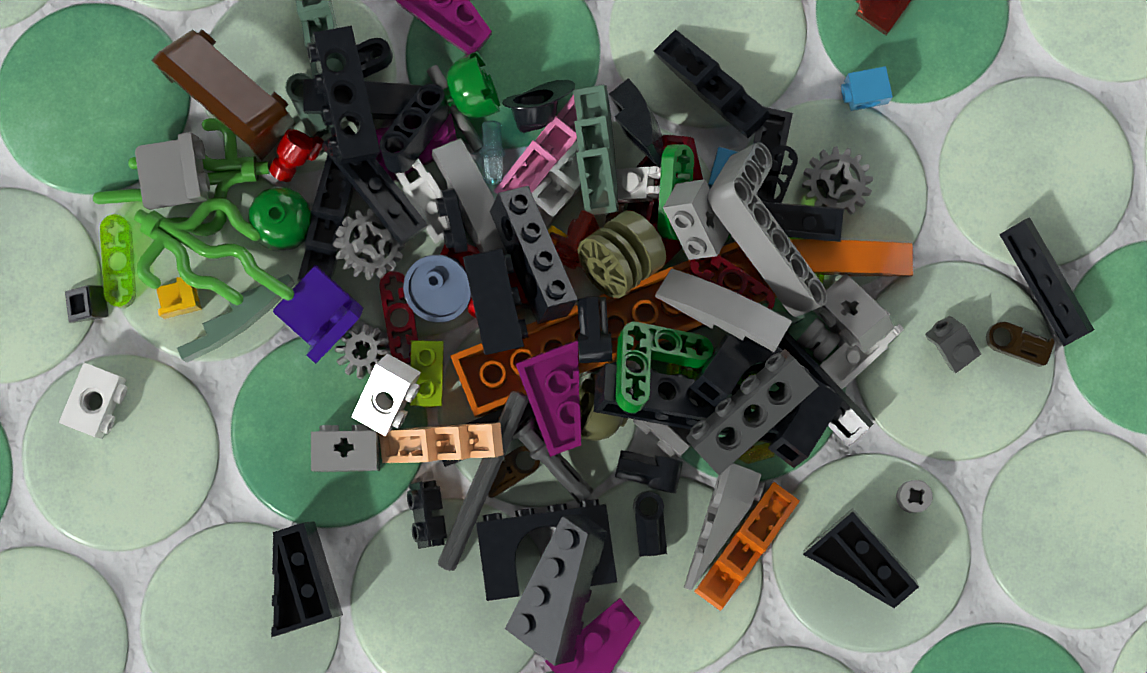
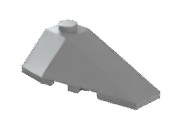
M732 463L724 472L718 475L684 588L693 589L750 509L753 500H760L765 484L759 481L760 473Z

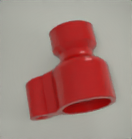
M295 129L287 130L277 146L279 157L274 158L269 166V172L280 181L290 182L297 172L296 166H302L307 160L314 161L317 159L323 149L324 140L317 136L310 138L305 133Z

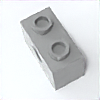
M705 179L676 184L663 206L689 260L718 256L730 234L709 204L708 193L710 188Z
M848 274L842 276L826 290L827 302L821 307L822 310L819 314L830 327L836 325L841 330L840 336L850 347L856 345L865 353L894 329L889 314Z
M364 424L352 425V431H339V425L319 426V431L311 432V471H380L379 433L371 430L370 427ZM344 440H347L348 444L354 446V450L348 451L347 457H344V454L338 451V446H342Z

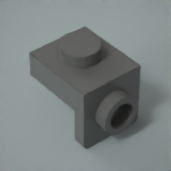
M951 316L935 323L933 328L925 334L927 339L936 345L950 370L955 373L981 355L965 325Z

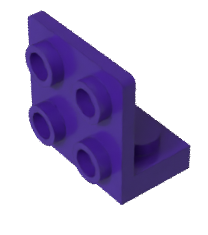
M314 266L292 289L295 293L292 300L282 299L273 309V313L310 345L306 356L315 364L359 320L364 309L318 266Z

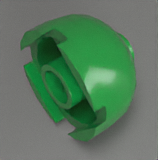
M477 51L463 56L450 67L447 75L448 87L443 89L449 106L456 105L460 113L470 118H482L500 112V101L491 75H487L484 69L481 70L480 67L486 64Z
M272 187L263 190L254 198L249 208L248 223L259 232L260 239L258 242L262 246L272 251H285L298 248L306 241L313 215L309 203L300 193L287 187Z

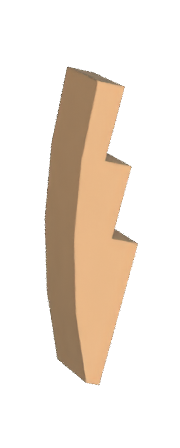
M500 423L392 429L386 436L379 433L382 463L463 460L467 458H488L504 455Z

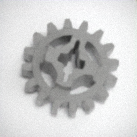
M833 147L831 155L822 150L819 153L820 161L812 157L809 162L814 169L806 168L803 175L810 178L802 183V188L810 189L805 199L811 200L814 198L816 201L814 206L843 208L850 215L854 214L856 211L854 204L863 207L866 202L861 196H869L872 192L871 189L865 187V185L873 181V177L865 176V172L870 168L869 164L861 166L859 162L862 156L859 154L853 159L850 157L851 149L849 148L843 154H839L838 147ZM837 162L836 167L830 170L821 169L826 164ZM849 167L854 170L858 180L852 177ZM841 170L840 183H842V185L839 189H837L835 194H833L835 187L834 181L832 180L835 178V176L838 175V173ZM817 185L822 186L826 193L825 198L819 192ZM845 194L849 196L855 195L846 202L837 203L839 197Z
M368 209L365 216L359 210L354 213L353 219L347 216L342 222L343 226H339L335 233L340 238H336L333 243L334 247L341 248L336 255V259L344 258L346 260L343 269L346 270L353 267L355 269L354 277L364 272L366 280H370L374 273L379 278H383L386 270L389 272L393 271L397 266L395 262L399 263L403 257V254L399 251L404 248L405 244L399 245L379 218L374 217L372 209ZM355 230V240L349 243L350 234ZM389 246L388 256L384 259L385 252L383 249Z

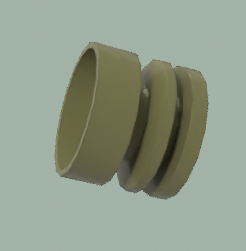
M624 211L606 223L603 228L598 229L581 241L578 247V257L584 273L598 290L609 297L620 298L638 286L641 280L643 281L664 266L666 251L660 235L648 220L634 211Z

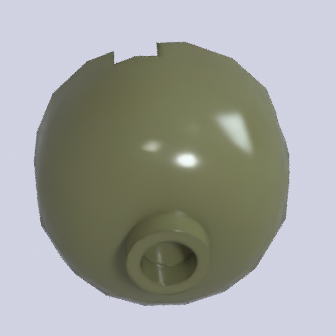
M593 373L590 374L592 380L586 378L579 388L581 438L599 441L614 435L620 426H625L628 418L593 412L595 376L597 375Z

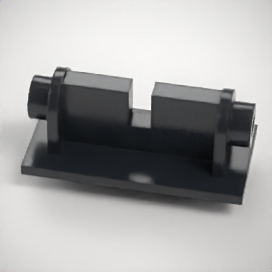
M436 480L410 484V490L407 492V503L410 510H413L412 537L417 542L418 549L445 545L444 538H447L444 515L432 517V510L443 509L440 486L436 485Z

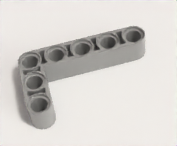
M757 142L729 157L709 190L708 201L712 210L792 316L798 317L824 306L827 302V293L823 284L757 195L759 188L772 167V157L769 150L764 144Z

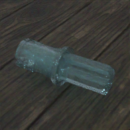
M497 121L482 123L483 148L480 150V156L483 158L484 181L490 185H496L503 181L502 157L505 156V149L502 148V124Z

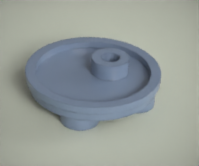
M428 255L417 260L406 273L403 286L405 299L413 312L421 318L431 322H447L458 317L467 308L471 299V291L466 270L456 258L444 255Z

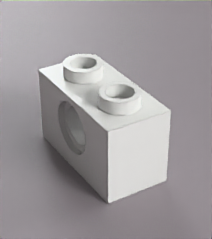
M387 353L376 363L352 414V418L384 436L394 427L399 429L408 413L404 410L407 401L411 403L419 391L420 385L416 384L421 372ZM385 392L389 393L394 401L388 399Z
M83 362L59 423L102 439L104 433L108 434L113 427L115 416L112 414L116 404H121L126 395L127 386L124 384L127 379ZM99 393L102 396L103 403L99 409L93 411L89 406V401L94 394Z

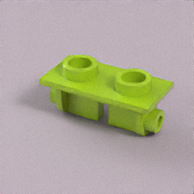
M411 341V367L420 371L421 374L416 384L420 385L419 391L410 403V406H442L444 341Z

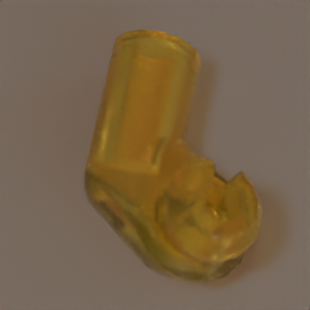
M764 443L751 446L738 459L743 463L751 464L773 458L775 454L768 449L770 444Z

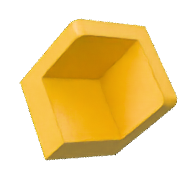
M180 277L176 278L177 282L160 286L157 289L161 306L157 310L159 316L164 319L202 310L197 289L186 284Z

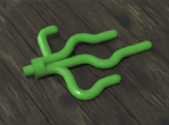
M217 118L203 120L202 128L205 131H220L224 139L225 159H212L206 154L205 159H202L203 168L208 171H214L207 173L210 185H217L214 197L227 199V192L234 184L256 182L259 179V175L270 174L269 161L257 162L256 156L238 157L236 135ZM132 157L128 161L131 169H137L136 157ZM141 189L96 192L92 198L94 203L99 205L142 202ZM215 210V216L211 222L202 223L191 233L197 236L216 234L227 221L226 213L221 210ZM173 217L167 219L173 222H183L186 221L189 217Z
M223 197L210 198L199 205L191 217L183 222H173L155 210L149 214L142 209L136 212L134 220L141 224L140 231L154 240L137 263L138 277L148 287L158 289L161 285V280L150 272V266L166 248L175 255L180 278L186 284L196 289L212 290L234 305H240L243 302V295L221 280L212 276L196 275L190 268L189 255L183 246L185 245L208 259H219L227 256L236 257L241 261L245 272L254 280L287 301L294 298V291L259 268L253 255L245 247L237 244L210 246L190 234V232H193L203 223L212 211L221 210L226 213L231 225L249 239L258 241L260 239L259 232L243 219L238 207L230 200Z

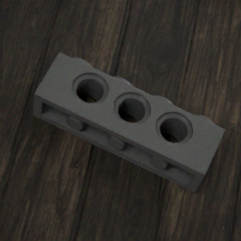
M784 349L781 353L772 355L766 361L765 367L756 375L746 378L742 382L740 389L730 398L721 401L716 406L715 412L706 420L696 423L686 439L709 466L720 475L819 385L798 361ZM781 382L777 391L769 393L772 384ZM756 404L755 410L751 414L744 415V411L748 406ZM731 427L728 435L719 437L722 429Z

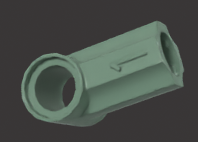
M305 73L293 74L288 78L285 89L310 138L322 137L330 133V126H324L322 115L304 114L303 97L294 95L296 87L304 84V79H311L310 76Z

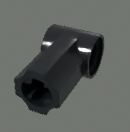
M597 296L578 299V321L580 324V334H578L579 363L612 362L611 332H608L606 297Z
M621 450L615 478L646 484L648 488L676 494L683 461L657 455L650 457Z
M652 491L641 492L633 501L639 557L667 554L663 500ZM646 497H653L657 502V509L651 515H644L640 511V503Z

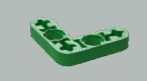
M683 144L668 145L662 154L657 225L660 236L667 240L679 239L663 206L676 184L693 181L694 155L692 149ZM731 234L728 235L726 241L730 239Z
M641 322L627 323L620 332L617 341V404L621 409L629 413H636L644 407L650 396L651 359L700 368L706 364L713 354L712 343L700 334ZM630 334L635 335V339L639 341L635 350H631L634 346V339ZM658 340H668L672 344L673 350L666 351L662 349ZM692 347H696L697 352L700 353L701 356L697 355L696 350L692 349ZM626 361H634L639 364L641 372H631L626 366ZM632 384H636L633 388V395L635 398H638L636 401L632 400V395L628 393Z

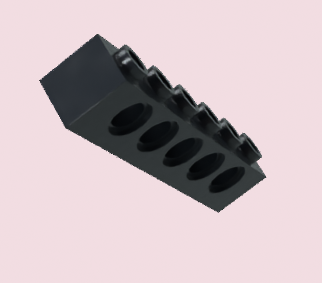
M617 362L605 363L595 376L593 412L692 429L696 423L706 420L715 412L716 407L690 388L695 379H689L684 374L667 375L658 373L657 370L650 368L649 400L636 413L624 411L616 402ZM627 367L633 373L641 372V369ZM736 385L727 398L733 396L740 389L741 385ZM628 392L632 395V400L636 401L638 399L631 392ZM658 392L664 394L667 400L661 398ZM689 398L694 399L698 406L694 405ZM756 404L748 406L744 411V415L751 414V409L755 410ZM786 416L761 437L758 442L771 444L784 424ZM731 427L722 429L719 435H728Z

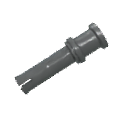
M533 415L524 419L518 424L513 438H519L530 451V457L536 461L540 460L562 486L568 490L578 504L579 501H585L593 493L594 489L583 480L580 474L560 453L550 457L540 428L535 424L536 419Z

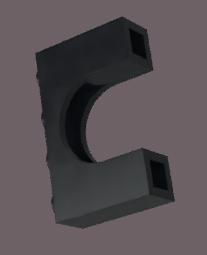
M727 332L710 359L690 385V388L716 407L730 395L742 375L757 374L765 367L766 361L772 355L781 353L783 350L777 347L775 352L746 336L744 340H741ZM804 366L802 367L819 386L787 414L784 424L768 447L769 450L793 468L809 457L844 401L831 387L824 385L811 375ZM776 382L775 384L780 387L781 382Z
M599 499L579 501L580 508L567 509V504L564 503L547 506L548 512L535 514L534 508L515 510V517L503 519L502 513L482 515L483 521L476 522L486 600L492 601L520 596L516 552L521 540L534 529L547 526L557 528L562 516L583 514L607 531L597 573H593L590 586L617 583L606 504L600 505Z

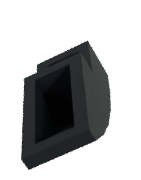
M628 78L609 93L619 111L614 117L626 137L660 168L664 151L661 130L639 89Z

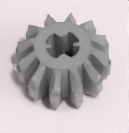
M367 324L362 325L361 334H358L357 329L352 326L349 329L352 337L349 339L346 335H343L340 338L346 343V346L335 347L337 353L345 354L337 360L338 365L341 366L349 363L345 369L347 375H351L357 368L358 379L364 378L365 369L371 375L374 369L373 366L380 361V357H384L387 353L391 355V352L388 350H380V348L389 343L388 339L381 338L377 340L381 333L378 328H375L369 335V326ZM361 344L366 348L370 345L371 349L367 351L368 357L366 359L361 358L359 355L357 358L355 356L359 352L358 346Z

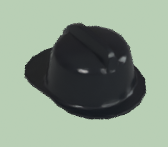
M571 80L547 82L524 93L507 97L503 100L502 104L505 107L511 108L520 132L526 133L539 130L554 120L557 113L558 100L570 94L575 89V83Z

